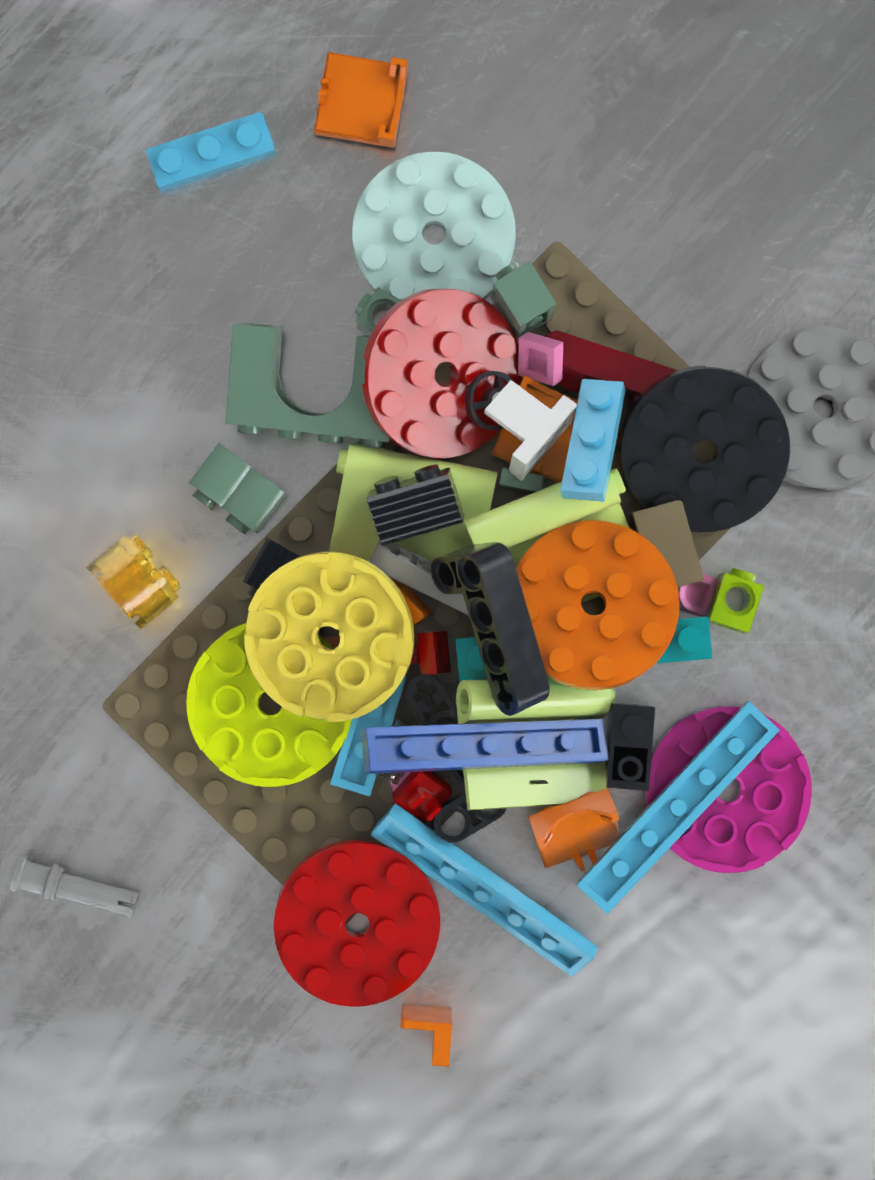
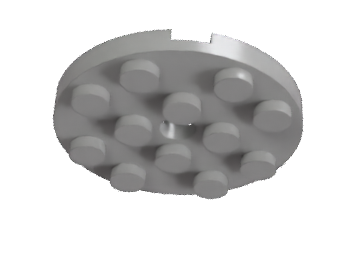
M835 326L805 327L792 331L776 340L758 357L747 376L757 381L768 391L786 420L790 437V458L784 480L800 487L836 490L854 485L874 474L875 344L856 332ZM817 398L833 401V414L831 418H822L816 414L814 402Z

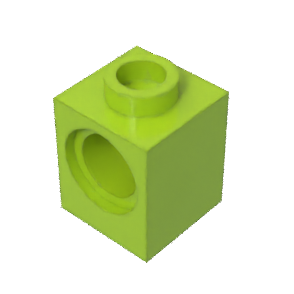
M732 568L730 574L721 573L718 575L717 579L719 580L707 614L709 623L742 634L750 633L764 589V585L754 582L756 575ZM731 588L739 589L744 595L745 602L739 611L731 610L726 604L725 597Z

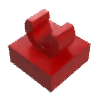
M447 631L417 633L418 646L414 647L410 664L420 663L421 674L431 675L451 672Z
M430 771L411 772L395 789L392 796L396 804L426 823L428 820L431 821L441 811L442 805L452 795L450 785Z

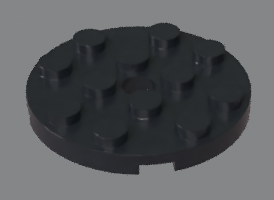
M705 365L693 366L664 376L646 389L638 398L624 424L620 449L621 462L626 482L632 494L644 509L677 500L682 501L691 532L721 531L735 527L754 517L775 496L787 472L790 458V437L786 420L779 406L768 391L757 381L733 369L706 367ZM706 439L713 441L717 448L711 460H700L694 457L693 449L699 441Z

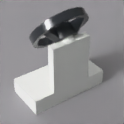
M485 371L475 376L470 382L465 395L466 411L475 425L485 430L505 428L523 442L512 454L508 470L520 481L527 476L572 423L577 407L576 403L563 395L555 406L550 409L514 383L508 375L499 371ZM494 375L493 388H489L483 393L481 401L473 403V396L477 385L484 378ZM484 408V413L498 424L490 426L483 423L476 415L475 410Z

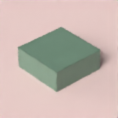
M502 468L498 488L532 494L541 490L544 476L528 473L520 481L508 472L509 469Z

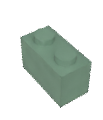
M530 261L522 266L514 262L495 275L498 280L493 283L491 300L509 323L516 340H519V337L525 333L534 331L552 319L557 303Z

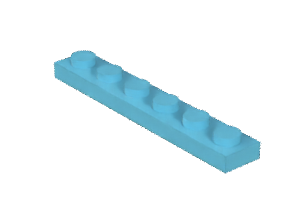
M746 701L576 882V885L608 914L780 730L750 701Z
M396 803L375 825L370 834L385 846L404 855L422 872L571 977L594 959L598 946L585 938L580 932L572 929L555 917L546 908L541 907L521 893L513 885L504 881L479 861L473 859L451 842L441 839L434 830Z

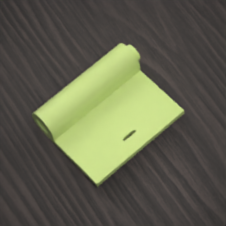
M350 442L348 450L341 448L337 462L336 473L343 474L329 552L346 553L370 562L369 559L377 543L380 541L367 503L369 491L375 489L374 483L393 476H398L399 482L415 477L414 472L416 470L438 464L440 470L450 467L464 512L463 523L393 543L430 561L468 545H473L464 521L490 511L498 472L382 448L366 447L362 444Z
M617 468L610 471L605 502L563 498L560 491L562 482H559L464 522L473 544L502 543L511 552L517 567L523 555L538 539L566 524L598 520L616 523L629 528L620 505L621 499L619 494L626 492L622 478ZM596 593L587 595L582 599L581 603L596 598L598 595Z
M548 678L550 692L546 700L515 715L508 716L496 706L488 680H462L458 685L456 694L458 724L600 719L608 714L611 703H615L614 688L605 690L576 689ZM605 762L463 769L467 810L561 805L578 799L585 793L598 792L607 788ZM530 781H543L544 784H541L540 782H530Z

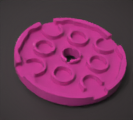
M718 706L699 710L679 720L662 736L652 752L649 791H644L646 807L740 707ZM768 716L766 717L780 731L734 779L738 784L737 795L729 801H724L717 797L670 847L674 853L692 865L720 873H738L757 869L764 866L766 862L775 858L782 851H786L804 827L812 797L809 767L804 754L801 753L789 732Z

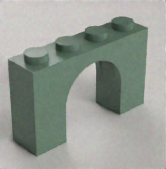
M246 322L233 323L225 424L238 425L237 432L247 434H262V428L277 429L279 437L301 439L303 432L318 434V441L327 443H343V437L358 438L359 444L373 448H383L384 441H391L374 422L363 395L362 384H365L366 359L363 356L371 335L356 336L353 380L346 399L338 408L331 412L315 413L304 410L292 402L281 384L279 372L283 326Z

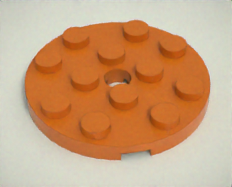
M598 520L566 524L538 539L526 551L516 567L546 675L560 684L583 690H605L623 686L652 668L663 656L674 636L680 609L678 587L674 574L660 551L649 540L630 528ZM596 593L604 600L605 610L599 615L587 614L581 606V601L585 596Z

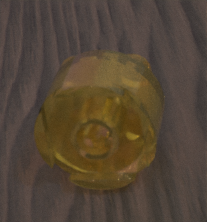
M134 534L130 539L124 535L90 563L86 569L92 576L100 571L101 574L96 579L100 582L102 588L130 619L136 614L140 617L135 624L142 630L179 599L176 591L180 589V584L164 565L158 570L149 561L153 558L152 552L138 535Z

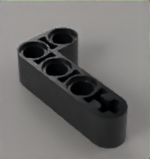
M499 542L473 544L434 559L431 563L430 571L433 582L438 590L448 595L463 593L491 693L499 710L505 715L512 716L546 700L550 692L549 682L514 559L508 548Z
M419 674L410 680L406 688V697L422 726L435 725L436 721L444 716L451 717L458 723L457 709L437 677ZM422 680L426 685L433 683L436 686L437 690L432 693V697L437 706L443 700L449 706L447 709L435 712L429 720H426L423 712L430 711L427 702L424 699L416 701L413 696L418 691L416 683ZM449 770L462 793L442 805L441 811L434 817V828L441 839L456 843L499 819L505 814L507 808H499L493 811L467 810L464 775L460 774L457 770ZM457 811L463 815L465 824L461 830L455 833L444 830L440 822L446 812Z

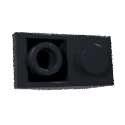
M611 703L606 731L609 758L606 761L607 788L649 791L655 707Z

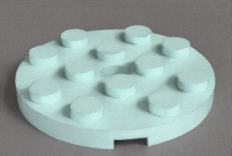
M423 152L409 155L393 162L380 171L361 195L355 210L352 226L354 253L361 273L374 291L379 287L399 301L414 293L428 289L462 290L486 299L492 293L493 283L498 280L495 275L510 265L516 239L513 210L507 195L496 179L475 162L462 156L445 152ZM432 224L443 226L446 232L445 239L436 245L428 244L422 237L425 226Z

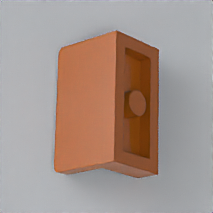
M402 1004L400 1028L433 1031L432 1066L449 1067L452 1007Z

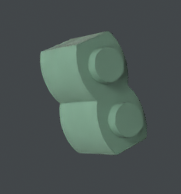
M220 443L217 444L189 481L191 485L197 488L192 496L211 510L217 504L230 513L226 521L243 534H246L249 529L259 534L287 497L283 490Z

